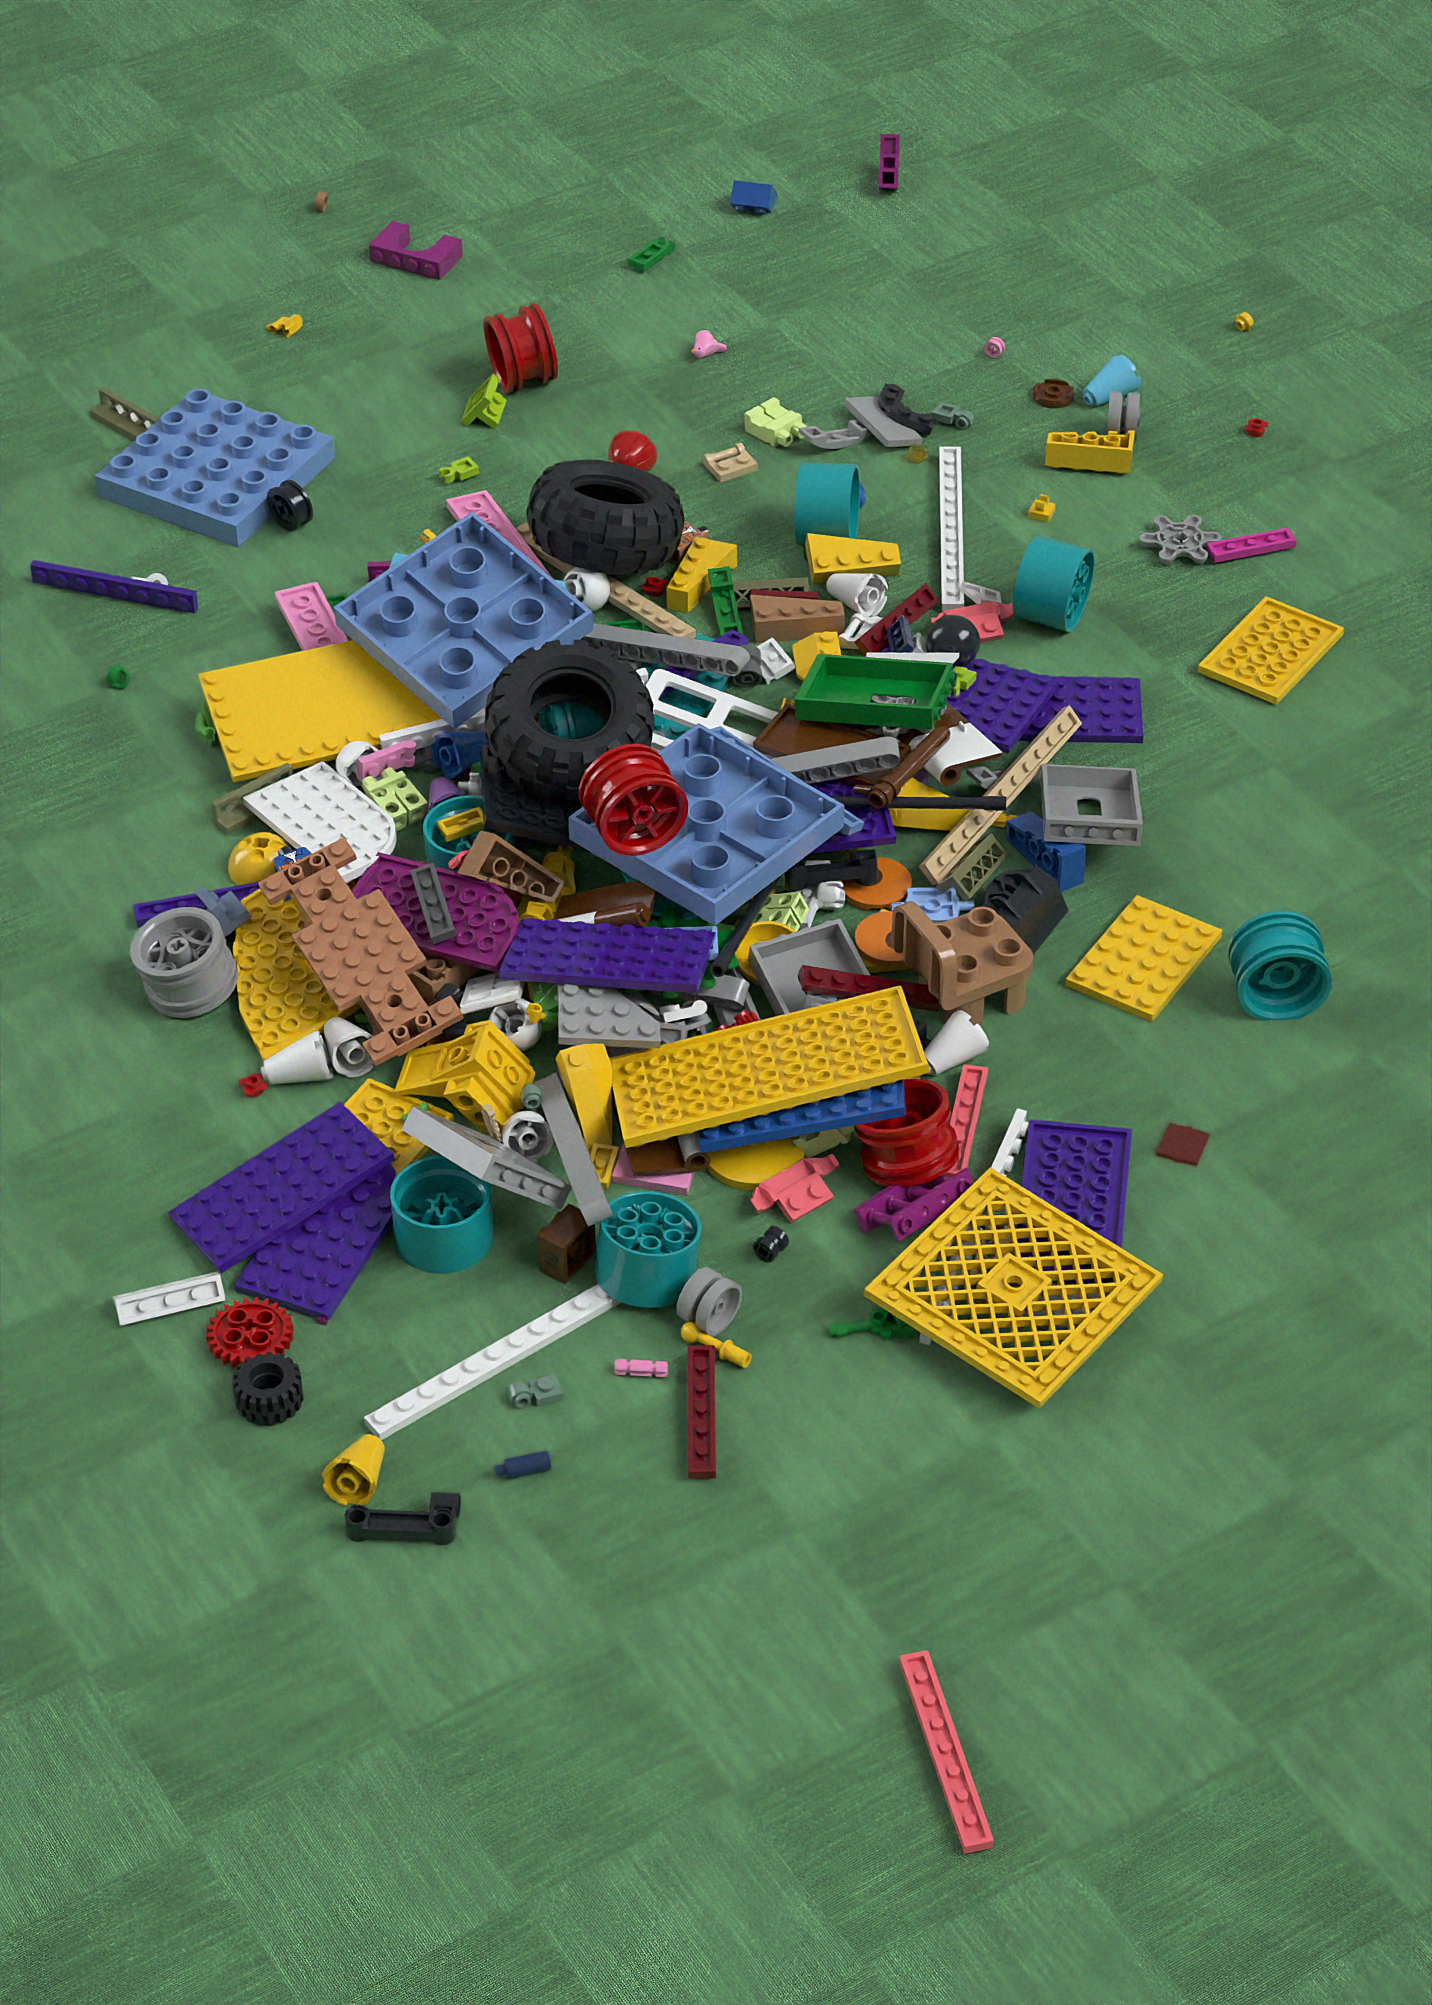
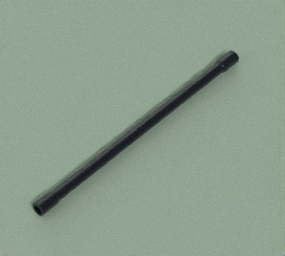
M829 796L842 803L844 808H874L868 802V796ZM1006 796L896 797L884 808L1006 811Z
M781 876L755 895L722 952L716 957L710 967L712 975L716 977L724 975L731 963L732 957Z

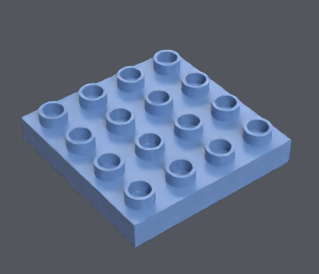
M194 389L189 391L186 397L170 411L165 412L161 419L146 432L138 435L131 445L119 455L114 456L111 462L95 475L97 495L100 498L239 547L272 517L267 504V493L271 488L279 487L285 480L295 481L303 488L335 459L334 437L320 433L310 425H297L280 419V416L275 413H262L248 408L240 401H228L213 396L208 390Z
M473 511L333 607L336 625L454 729L486 707L487 696L493 689V682L504 667H507L509 663H513V660L520 653L531 647L535 650L541 649L545 642L559 640L561 645H573L574 639L580 640L594 630L593 614L590 609Z
M698 723L658 752L669 767L671 776L679 783L688 800L689 811L686 821L671 841L663 847L643 855L626 856L610 850L604 843L595 823L590 819L583 807L569 816V839L715 926L844 827V805Z

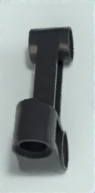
M875 849L850 852L851 861L805 866L804 862L799 861L784 872L785 889L798 891L807 888V884L849 879H857L860 883L878 881V865Z
M432 1492L430 1512L372 1510L364 1505L350 1506L345 1511L347 1537L354 1542H363L368 1538L433 1541V1543L440 1546L451 1544L456 1537L457 1522L461 1510V1494L455 1492Z

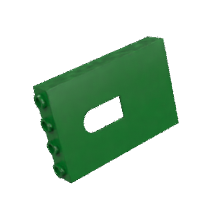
M817 654L794 699L796 720L933 729L936 721L940 720L941 710L946 707L947 697L950 698L952 686L956 685L957 673L953 672V663ZM873 695L909 697L913 698L916 703L914 705L870 701Z

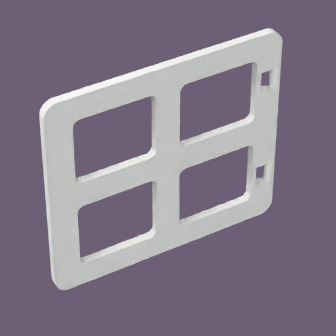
M662 669L655 670L646 684L654 704L653 714L690 728L698 723L709 729L721 726L751 747H753V742L757 737L723 724L729 712L735 710L770 723L778 714V712ZM671 686L714 703V706L708 717L703 718L659 701V698L665 687ZM653 733L651 747L662 750L672 743L673 740ZM762 753L769 759L775 758L773 756Z

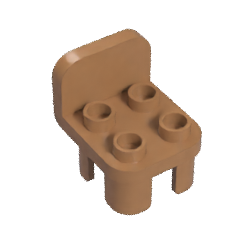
M913 901L901 904L893 909L892 948L897 953H903V961L919 974L918 983L928 985L929 992L939 1000L942 1006L941 1016L945 1022L954 1012L962 1010L972 1017L969 1021L973 1026L977 1023L980 1026L984 1015V997L1005 989L1003 1008L1008 1014L1019 1011L1025 1005L1027 979L1030 977L1033 968V953L1010 925L993 909L976 907L969 913L942 923H933Z

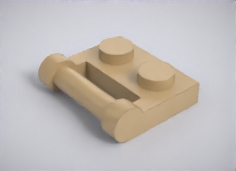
M742 443L735 444L732 448L714 454L708 453L702 456L705 467L720 483L758 470V463L748 454Z

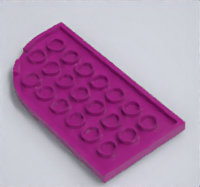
M380 852L376 854V856H379L378 859L366 869L351 891L356 899L380 889L422 953L499 973L510 944L519 929V918L516 908L501 887L493 882L461 875L456 871L435 866L457 936L433 944L410 870L427 864Z

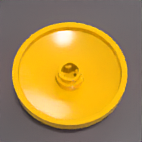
M794 1136L710 1151V1163L706 1168L717 1180L728 1186L742 1190H755L761 1182L768 1180L798 1163L801 1159H804L805 1150L798 1148L792 1142Z

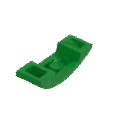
M730 566L708 569L713 607L720 637L732 629L743 635Z

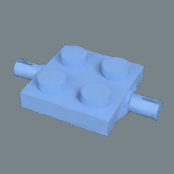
M936 887L907 888L906 902H891V911H893L896 906L913 901L933 923L945 922L958 917L960 911H971L974 909V900L959 901L954 887L943 894Z

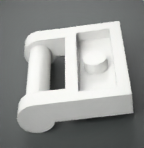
M860 613L853 614L849 626L843 634L838 636L840 648L859 649L854 642L882 618L878 616L864 617ZM857 628H861L855 638H851Z
M702 1000L686 1001L682 1007H679V1004L659 1007L661 1022L667 1023L702 1015L706 1012L707 1005Z

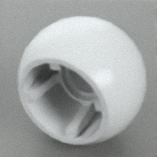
M574 567L566 574L563 580L566 583L567 591L592 612L603 607L609 598L610 583L605 573Z
M524 999L497 1005L489 1017V1020L521 1052L533 1047L541 1037L543 1030L540 1020L537 1023H532L529 1020V1015H527L526 1011L530 1002Z

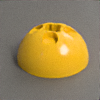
M260 832L251 834L243 838L232 850L228 862L229 876L236 885L260 882L276 873L274 859L278 856V851L285 846L290 847L293 851V847L284 838L273 833Z
M775 921L753 923L735 952V956L738 959L737 968L740 973L751 983L761 986L748 962L750 946L759 941L765 942L775 939L779 935H788L796 931L783 923Z

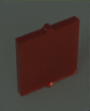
M1170 1122L1156 1156L1174 1160L1175 1163L1181 1162L1197 1167L1210 1138V1133L1193 1129L1192 1126L1186 1127Z

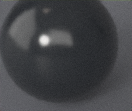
M946 615L937 619L930 626L926 635V649L928 653H959V658L953 663V669L956 666L965 667L970 664L977 656L980 648V636L977 628L969 619L960 615Z

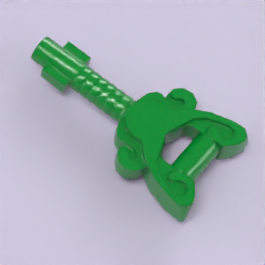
M879 1305L873 1307V1312L869 1313L868 1320L850 1323L838 1321L833 1322V1325L827 1326L828 1336H837V1338L846 1337L848 1333L871 1330L876 1336L880 1335L884 1341L890 1340L892 1336L912 1338L915 1334V1328ZM893 1316L895 1325H892L887 1320L888 1317Z

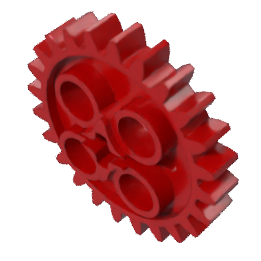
M244 1297L241 1304L237 1300H233L234 1306L230 1307L224 1304V1312L216 1310V1318L209 1319L210 1325L206 1326V1341L209 1352L214 1354L215 1360L221 1358L222 1365L230 1362L231 1369H234L240 1363H245V1359L248 1357L254 1358L255 1354L259 1353L266 1355L267 1352H273V1355L280 1353L285 1356L284 1349H291L290 1342L294 1341L293 1322H291V1315H286L285 1307L279 1309L278 1302L269 1305L268 1298L262 1303H259L258 1297H255L253 1302H249L247 1297Z

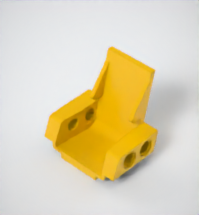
M490 1020L467 1025L464 1035L452 1041L408 1051L394 1093L397 1096L415 1094L445 1097L482 1133H488L481 1113L483 1110L482 1106L489 1103L496 1113L494 1116L501 1132L505 1122L513 1114L525 1108L522 1104L520 1093L525 1085L533 1083L536 1072L529 1064L530 1060Z

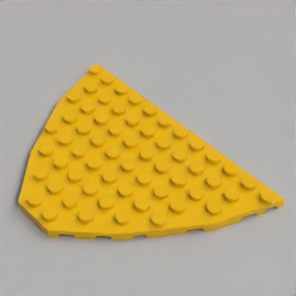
M355 878L346 884L352 891L358 881ZM259 888L240 901L252 917L236 928L233 957L238 968L237 992L240 1016L264 1062V1060L314 1031L318 1030L319 1035L324 1033V1026L328 1020L334 1017L345 1019L360 1009L361 1006L357 1002L342 1011L338 1010L293 940L292 933L305 927L293 900L289 899L286 901L283 898L270 905Z

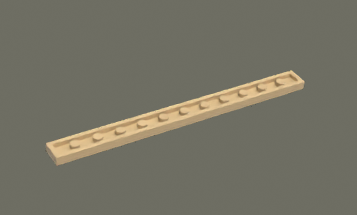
M527 523L515 528L539 558L566 574L575 567L548 555L541 550L540 546L532 543V533ZM606 574L610 583V594L607 601L659 634L690 639L696 637V629Z
M1070 705L1060 710L982 797L1006 796V808L1042 769V764H1046L1082 724ZM969 810L919 865V868L931 885L938 884L1003 811Z

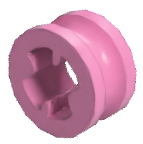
M998 337L990 338L984 345L985 353L991 358L999 357L1005 350L1004 342Z

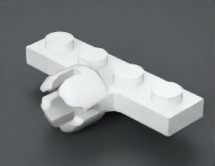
M807 860L805 866L830 863V860ZM842 882L807 884V888L796 891L801 893L810 909L802 924H799L800 928L798 931L805 927H811L818 909L838 910L843 908L845 891L840 888L844 887Z

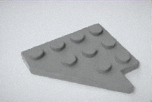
M558 983V1044H604L605 1046L660 1048V1023L613 987Z

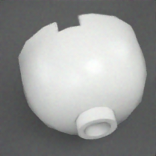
M366 741L348 743L337 756V773L354 787L362 786V782L357 778L358 758L379 750Z
M521 1111L513 1114L505 1122L501 1130L502 1144L533 1163L537 1162L536 1158H540L542 1155L546 1156L553 1145L554 1137L548 1122L540 1114L533 1111Z

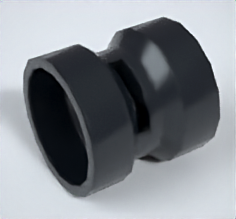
M771 1226L765 1231L764 1237H760L754 1242V1253L764 1262H773L777 1258L778 1252L783 1251L789 1245V1238L782 1229L777 1226Z

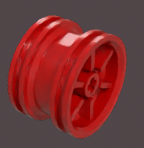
M531 303L528 307L521 306L518 315L505 318L501 313H496L493 317L489 315L484 317L483 332L489 360L494 374L500 377L499 384L505 393H511L513 389L516 391L521 390L523 381L536 378L542 384L546 383L548 379L553 381L558 378V361L553 338L547 320L537 303Z
M626 744L603 753L586 769L579 785V799L587 815L595 823L604 843L610 850L621 855L638 856L663 847L678 834L688 815V800L685 792L674 777L671 776L669 767L664 762L662 756L655 749L647 745Z
M904 1079L906 1116L853 1125L856 1136L860 1141L864 1142L860 1155L865 1175L871 1181L887 1187L919 1185L947 1173L958 1161L960 1148L956 1131L948 1124L951 1117L948 1095L941 1085L933 1081Z

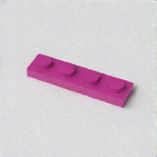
M1282 528L1207 543L1206 551L1214 563L1293 548L1296 547L1297 540L1289 528Z

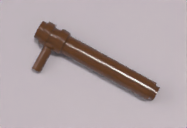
M944 725L935 727L888 775L883 776L874 786L855 785L853 788L854 793L868 795V802L876 809L887 807L900 794L901 788L949 741L950 730Z

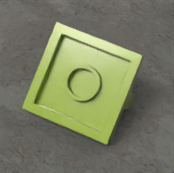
M493 373L470 396L461 422L466 426L476 417L493 429L499 424L507 400L500 393L495 392L500 379L496 374Z

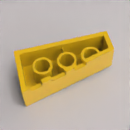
M1108 431V435L1087 432L1082 436H1078L1076 432L1048 433L1045 466H1051L1052 468L1067 467L1074 470L1089 469L1095 472L1110 471L1116 474L1130 473L1135 431H1127V435H1117V431Z
M807 533L805 547L812 584L827 583L829 577L835 573L878 574L882 577L899 574L901 560L898 544Z
M695 537L667 586V609L689 613L704 598L706 592H711L708 569L730 566V569L734 570L737 567V545Z

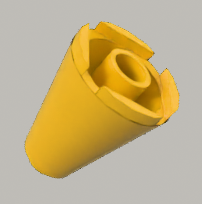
M363 1435L325 1466L322 1472L324 1479L323 1488L330 1498L344 1506L347 1503L365 1505L370 1501L376 1490L385 1451L382 1440L375 1435Z

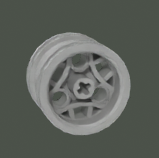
M181 907L160 913L147 921L132 940L130 946L132 962L138 975L143 980L150 1003L163 1015L173 1018H188L207 1013L221 1005L236 987L238 981L236 962L232 952L226 946V939L219 921L206 910L196 907Z

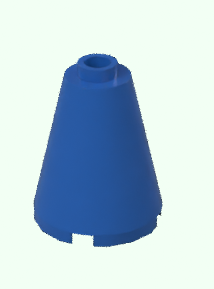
M485 731L441 732L434 736L436 740L435 743L431 744V755L437 770L442 769L445 773L442 775L451 779L470 769L472 764L479 762L482 744L490 745V742L485 736Z

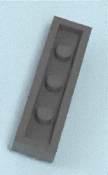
M432 862L410 870L433 944L457 936L434 863Z

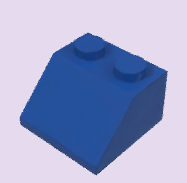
M734 180L730 204L739 212L754 210V213L765 214L766 212H772L778 193L771 184Z

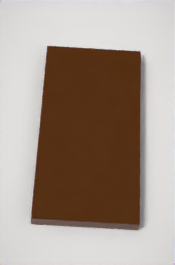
M786 703L753 742V748L761 753L777 758L882 738L884 736L846 723L796 720L795 706ZM898 742L901 762L911 752V746ZM894 768L838 778V780L852 785L874 786Z

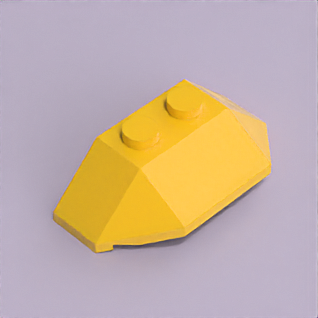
M837 632L814 633L792 645L796 675L802 681L806 678L817 654L841 655Z

